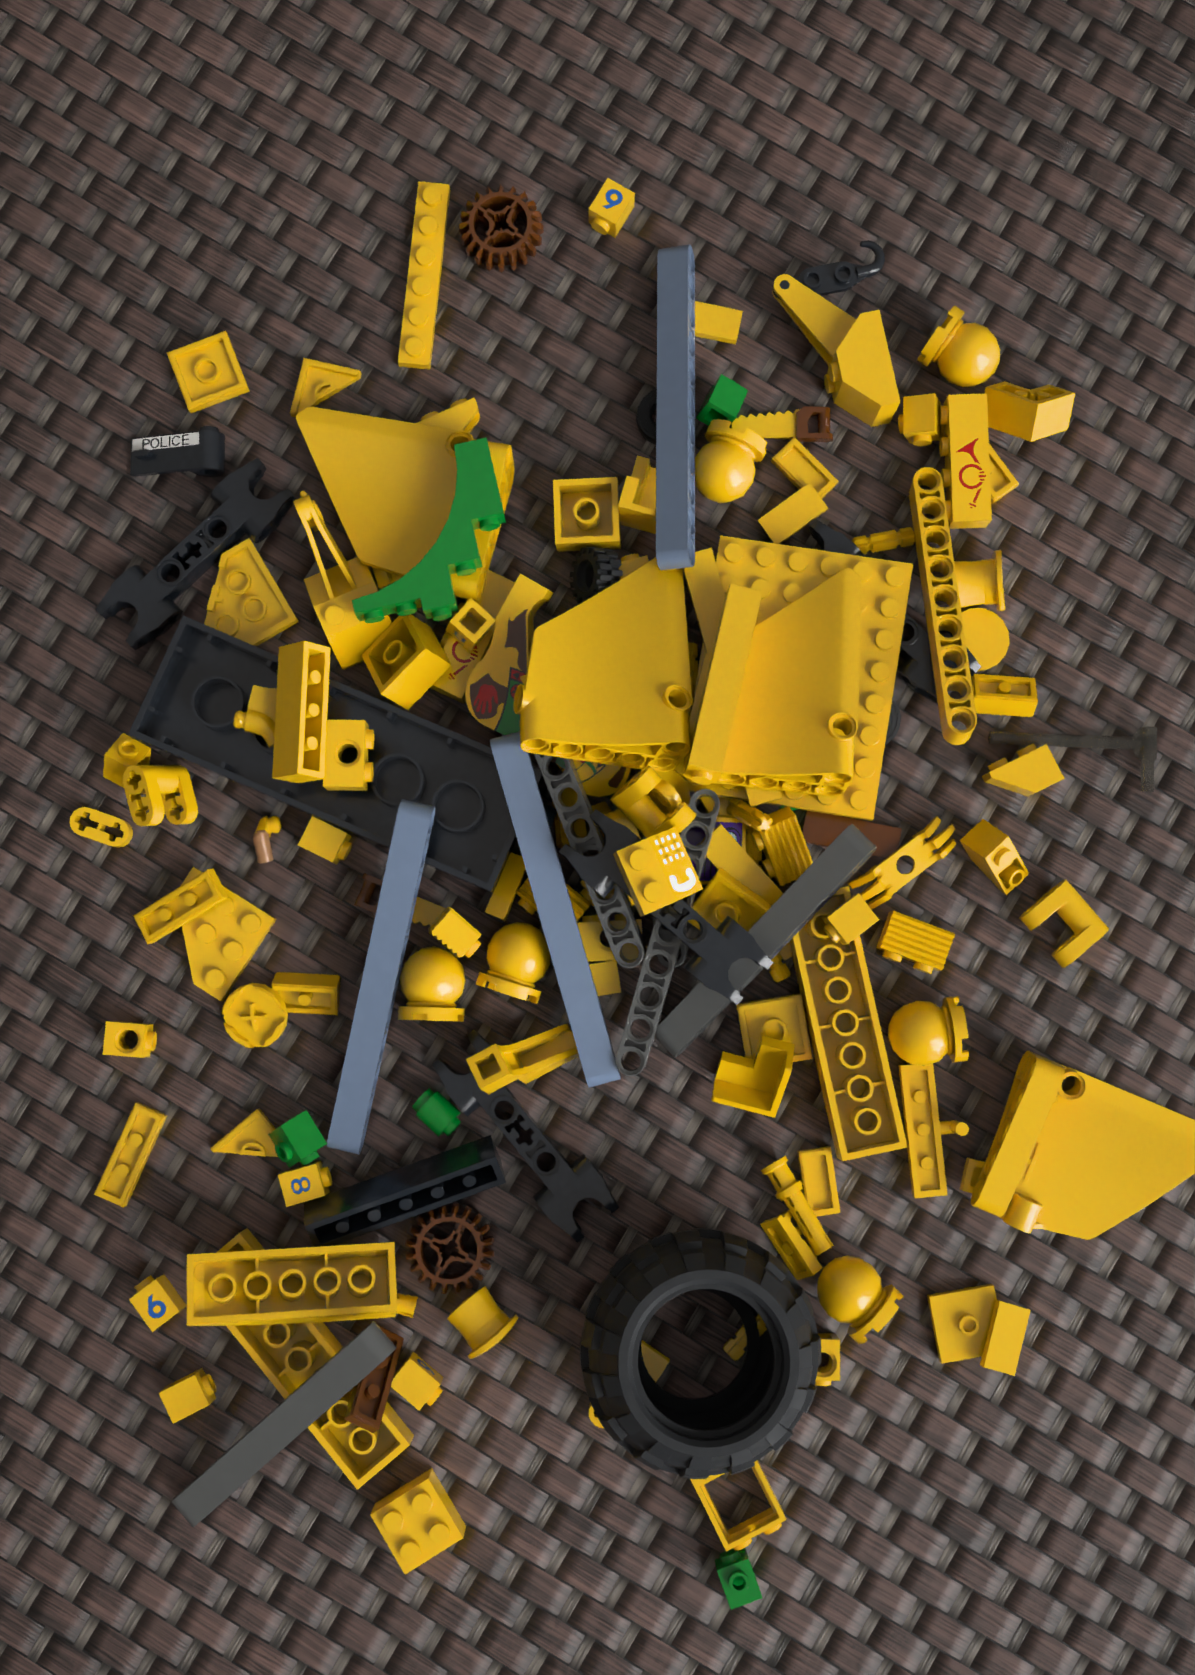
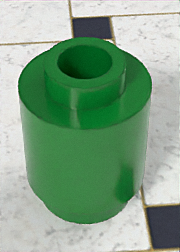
M430 1088L412 1106V1109L417 1112L416 1117L438 1137L443 1133L447 1136L451 1135L461 1123L458 1119L461 1112L438 1091L434 1093Z

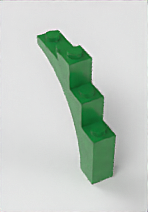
M487 437L454 445L457 464L456 490L451 511L442 532L424 558L402 578L375 593L352 600L354 613L359 621L365 620V623H376L384 620L386 615L397 613L399 616H406L417 612V608L421 607L426 618H433L434 621L449 619L452 617V613L459 612L451 574L457 573L458 576H466L476 572L477 568L483 567L474 530L491 531L500 527V524L506 523Z

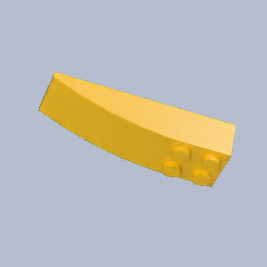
M394 1242L187 1254V1326L331 1322L395 1317L397 1313Z

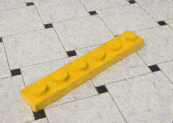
M418 181L398 356L399 367L427 370L431 368L450 198L449 184Z

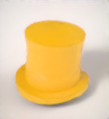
M995 550L991 559L954 561L961 608L984 604L995 605L999 612L1005 611L1001 550Z
M484 1286L465 1299L448 1316L447 1320L465 1338L472 1349L467 1357L473 1359L498 1344L512 1329L519 1317L516 1314L509 1318L497 1305L487 1287Z

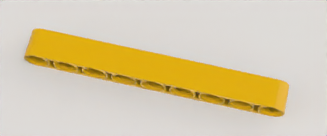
M924 467L916 471L910 487L911 515L942 735L948 743L962 745L971 737L977 724V715L941 474L936 469ZM921 485H926V486L930 487L931 489H930V490H924V489H922L920 486H921ZM923 514H931L935 518L929 519L925 517ZM933 542L940 547L932 548L927 543ZM931 572H940L944 577H935ZM935 601H944L949 607H940ZM939 631H949L953 637H944ZM951 660L955 662L958 667L949 668L944 664L943 661ZM948 691H957L961 694L962 698L954 699L950 697ZM960 721L967 729L958 730L952 725V722Z

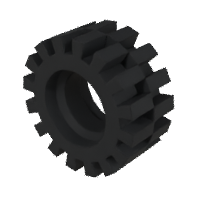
M586 546V548H581L580 552H577L575 555L577 561H573L571 565L574 568V572L570 571V577H573V582H570V588H575L572 595L577 597L576 601L578 603H583L618 582L619 577L623 576V571L619 570V567L622 565L621 560H617L618 554L613 552V549Z

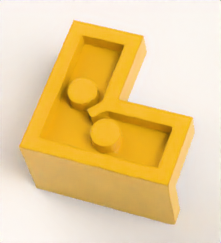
M1005 381L985 388L984 394L987 393L988 427L1032 442L1066 431L1069 427L1075 397L1074 392L1049 384L1030 390Z
M637 455L632 475L626 476L618 503L621 525L656 534V468L650 467L649 458Z
M762 1036L755 1059L722 1051L715 1073L711 1100L716 1103L775 1118L792 1072L795 1044Z

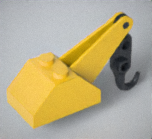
M867 240L861 241L860 246L869 248L874 252L875 260L872 264L858 265L840 261L806 268L796 279L788 274H782L775 279L772 294L827 363L828 372L824 375L825 389L828 394L832 393L834 404L867 425L874 427L889 424L900 404L880 310L860 313L858 318L855 319L822 297L823 295L850 290L865 278H870L880 272L885 263L884 251L876 242Z

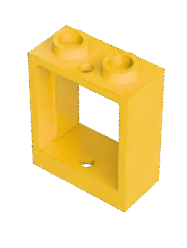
M758 1460L754 1462L755 1466L752 1467V1470L771 1508L727 1530L705 1486L706 1483L723 1474L710 1475L707 1479H690L726 1552L732 1548L737 1551L747 1547L752 1542L751 1538L761 1533L768 1535L781 1528V1523L786 1520L783 1509Z

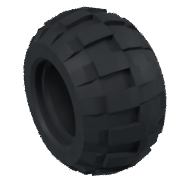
M695 1228L694 1230L667 1232L658 1235L619 1259L609 1270V1274L601 1283L597 1292H594L589 1302L580 1341V1366L587 1395L600 1423L611 1438L631 1453L636 1460L654 1470L661 1469L679 1474L681 1478L707 1479L710 1475L728 1472L730 1475L743 1472L754 1467L755 1461L764 1457L773 1449L775 1452L778 1451L791 1438L793 1428L800 1420L802 1414L808 1412L817 1389L814 1386L817 1370L821 1363V1339L817 1334L813 1316L814 1310L804 1289L799 1285L788 1268L769 1251L744 1237L708 1228ZM703 1290L722 1297L737 1311L745 1328L747 1338L746 1354L739 1373L723 1390L704 1398H683L661 1388L648 1373L642 1356V1335L652 1316L666 1302L688 1291ZM758 1314L767 1328L761 1336L755 1319Z

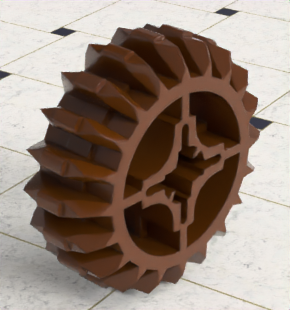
M501 184L498 187V192H492V189L488 186L485 196L476 192L474 195L476 202L467 200V211H461L460 218L462 223H459L458 226L459 233L462 235L460 237L461 245L467 247L466 254L469 257L475 256V263L478 266L486 261V269L488 271L494 265H498L499 272L501 273L505 269L504 265H510V268L515 271L517 261L526 266L528 263L527 255L535 257V246L542 244V237L540 235L544 232L543 224L540 223L542 221L541 212L535 211L536 203L534 200L528 201L525 191L516 196L517 193L514 186L509 192H504V187ZM518 216L527 226L523 236L518 233V228L515 227ZM479 222L487 230L484 242L476 234Z
M454 1202L451 1212H448L447 1205L439 1207V1215H437L435 1209L427 1211V1215L430 1218L429 1221L422 1215L417 1217L416 1220L422 1229L416 1226L410 1227L409 1232L417 1237V1239H407L405 1245L415 1248V1251H410L405 1256L407 1260L417 1259V1262L410 1267V1271L412 1273L419 1269L423 1271L418 1278L419 1283L424 1282L427 1277L432 1279L428 1287L429 1290L433 1291L438 1282L442 1283L441 1293L446 1294L449 1284H453V1290L455 1294L461 1292L460 1282L463 1281L468 1289H472L474 1284L471 1276L478 1281L483 1280L484 1275L478 1269L479 1267L484 1270H490L491 1263L483 1258L494 1257L495 1250L485 1248V1246L494 1243L495 1239L493 1236L483 1237V1234L488 1232L491 1227L489 1224L478 1227L477 1224L481 1221L482 1214L478 1213L473 1220L468 1217L472 1207L467 1206L463 1214L458 1213L459 1203ZM450 1221L456 1222L453 1231L448 1235H440L438 1233L434 1235L428 1232L436 1224ZM465 1227L471 1231L476 1240L477 1255L470 1252L471 1249L464 1246L462 1242V1234ZM455 1233H457L458 1236L455 1240L457 1245L455 1248H459V1252L453 1251L446 1261L443 1262L446 1255L444 1250L446 1248H442V1243L447 1245L450 1240L452 1241ZM424 1242L429 1243V1247L436 1250L439 1259L435 1268L430 1265L425 1256ZM453 1261L472 1264L461 1273H444L448 1264Z

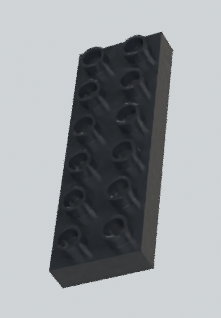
M183 615L128 735L390 849L397 812L402 799L435 806V817L424 864L493 894L508 857L517 841V837L491 747L329 678L327 720H365L369 725V729H374V749H368V762H373L374 768L373 782H368L367 791L325 789L323 787V779L304 783L273 779L274 747L269 748L265 739L258 734L246 732L243 728H235L233 721L236 711L247 712L253 685L277 688L278 656ZM352 747L345 749L341 755L342 762L346 764L354 762L358 756L357 749ZM533 766L537 784L540 788L544 778L540 768Z

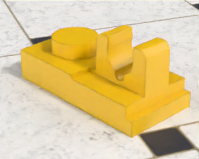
M787 1210L777 1217L765 1220L760 1225L796 1280L814 1276L822 1269V1266L812 1248L807 1245L805 1240H802L800 1235L803 1233L799 1226L794 1227L791 1223L793 1215L790 1210Z

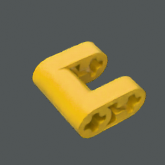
M131 765L126 768L123 774V786L130 814L136 825L141 827L156 826L162 822L164 814L167 820L174 825L191 824L195 821L198 815V805L190 774L184 766Z
M648 766L626 782L610 800L646 838L676 827L678 833H680L694 820L697 814L685 802L665 814L648 797L647 794L662 779L651 766Z
M1067 879L1056 884L1019 917L1030 931L1043 923L1054 912L1069 926L1074 934L1051 954L1062 968L1074 962L1109 930L1107 925Z

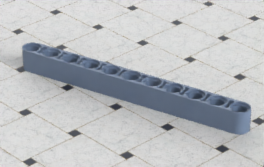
M690 244L659 249L657 255L656 559L661 571L694 567L695 259Z
M520 731L490 739L492 753L587 1085L591 1088L621 1079L620 1072L616 1066L615 1054L530 755L520 747Z
M402 799L398 808L328 1134V1148L359 1155L364 1144L434 822L435 806Z

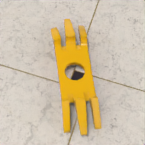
M938 816L934 817L923 830L913 835V838L878 865H874L865 874L849 882L848 885L854 889L877 878L860 895L866 901L884 891L867 903L871 910L880 906L933 863L943 859L955 847L956 842L954 839H951L939 849L955 831L953 824L926 842L925 838H929L941 823ZM903 855H908L913 860V868L906 874H901L896 867L897 860Z

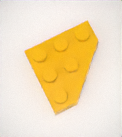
M250 538L221 554L217 579L212 587L206 609L205 625L257 647L299 622Z
M193 867L181 886L201 874L202 871ZM224 885L222 886L228 898L182 925L193 984L221 1002L225 1000L277 920Z

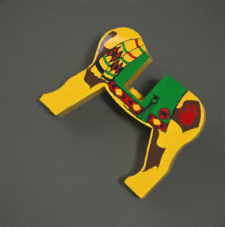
M522 574L517 578L495 618V629L490 647L483 659L472 670L465 692L466 703L472 716L479 723L503 735L520 731L519 714H515L513 707L514 696L518 685L523 684L526 676L534 632L535 614L553 595L552 591ZM690 670V676H691V677H692V675H693V673H694L692 670ZM557 757L555 763L564 772L565 762L562 758ZM573 759L585 792L590 796H608L617 792L627 782L631 773V768Z

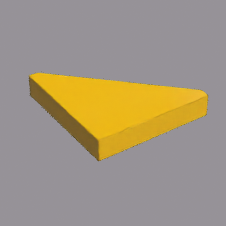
M303 358L290 410L291 416L296 417L306 407L318 405L361 379V371Z
M258 1108L210 1149L212 1152L278 1157L275 1145L268 1135L276 1128Z

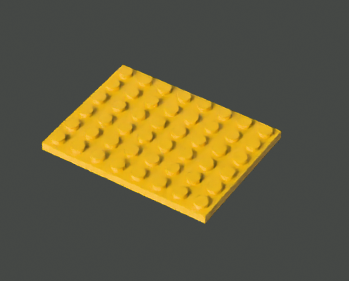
M720 535L716 565L725 596L727 595L730 583L763 592L755 626L845 568H851L861 577L858 730L854 736L853 780L841 795L822 796L781 791L782 799L765 804L872 821L874 819L913 564ZM702 643L694 696L700 676L703 659L707 654L704 643ZM833 728L835 733L845 736L842 730ZM685 780L690 792L710 789L720 797L748 801L744 786L719 783L701 785L692 780L690 782Z

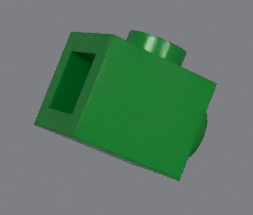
M721 374L708 390L696 419L708 426L712 420L716 419L728 420L732 424L739 413L748 390Z
M307 1110L268 1134L275 1145L277 1156L287 1164L288 1168L298 1162L303 1167L320 1157L317 1150L327 1144Z
M732 1548L727 1552H722L719 1555L720 1558L714 1560L731 1610L763 1598L746 1548L737 1551Z

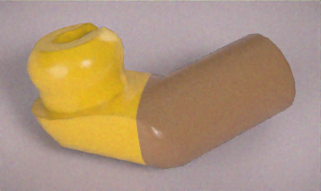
M277 816L261 818L255 830L253 842L258 863H267L274 860L270 837L271 833H279L281 830L280 818Z

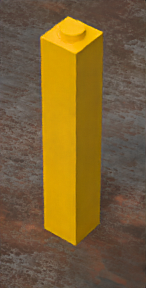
M731 583L722 610L691 749L684 772L685 777H689L693 782L701 785L717 784L722 773L763 593L762 591Z

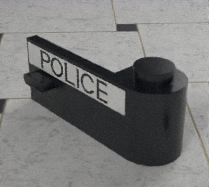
M202 426L199 431L131 438L130 475L133 477L190 471L204 477H218L225 473V435L219 432L217 427Z

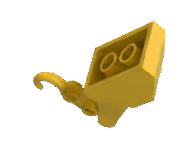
M301 491V498L293 502L307 533L320 573L304 579L324 633L341 668L345 670L364 662L361 655L393 622L390 615L384 616V620L376 623H365V620H358L354 613L352 600L379 591L368 565L362 564L357 557L346 561L325 526V521L318 505L314 500H311L305 491ZM311 528L314 532L320 531L338 563L337 566L327 570L324 569Z

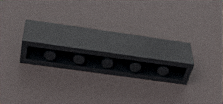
M491 1135L332 1192L323 1197L304 1203L305 1228L314 1247L334 1246L506 1183L500 1156Z

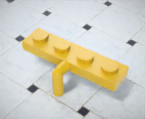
M913 1064L898 1065L912 1197L946 1196L948 1194L941 1135L957 1134L965 1136L969 1132V1127L966 1123L957 1120L939 1121L933 1064L926 1066Z

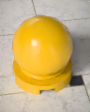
M954 305L947 313L948 317L942 326H938L928 340L917 361L926 367L932 361L934 363L937 362L940 374L949 383L961 387H972L986 382L995 373L1000 360V348L996 337L987 327L976 322L964 323L961 318L965 312Z
M721 419L710 422L705 433V437L710 443L704 445L695 457V487L703 497L717 503H727L743 497L752 485L756 471L754 462H761L767 450V442L751 429L746 428L744 433L729 428L731 421Z
M516 922L505 925L493 935L488 944L486 959L490 970L487 971V974L479 972L476 985L485 987L488 981L487 988L525 1001L528 995H530L528 1001L538 1004L541 991L534 989V983L544 977L551 961L545 935L540 929L528 923Z
M435 946L427 947L414 953L404 963L400 975L401 991L409 1002L406 1003L407 1006H398V1020L464 1022L465 1008H456L457 1004L455 1002L463 994L466 980L463 965L454 954L446 949Z
M959 996L943 998L941 1007L928 1001H915L903 1005L897 1010L888 1025V1038L894 1052L909 1064L921 1066L939 1062L946 1054L950 1056L952 1063L968 1061L969 1051H962V1039L968 1038L964 1008L963 1006H957Z
M846 1255L835 1258L823 1268L817 1281V1294L821 1306L836 1321L850 1323L847 1333L858 1344L867 1342V1337L864 1335L872 1328L877 1333L882 1330L899 1308L895 1300L903 1298V1295L892 1284L882 1288L881 1277L874 1267L862 1258Z

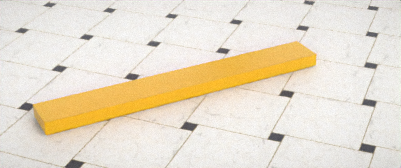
M712 547L695 552L694 567L683 568L706 653L714 649L726 598ZM744 786L750 807L782 799V794L779 790Z

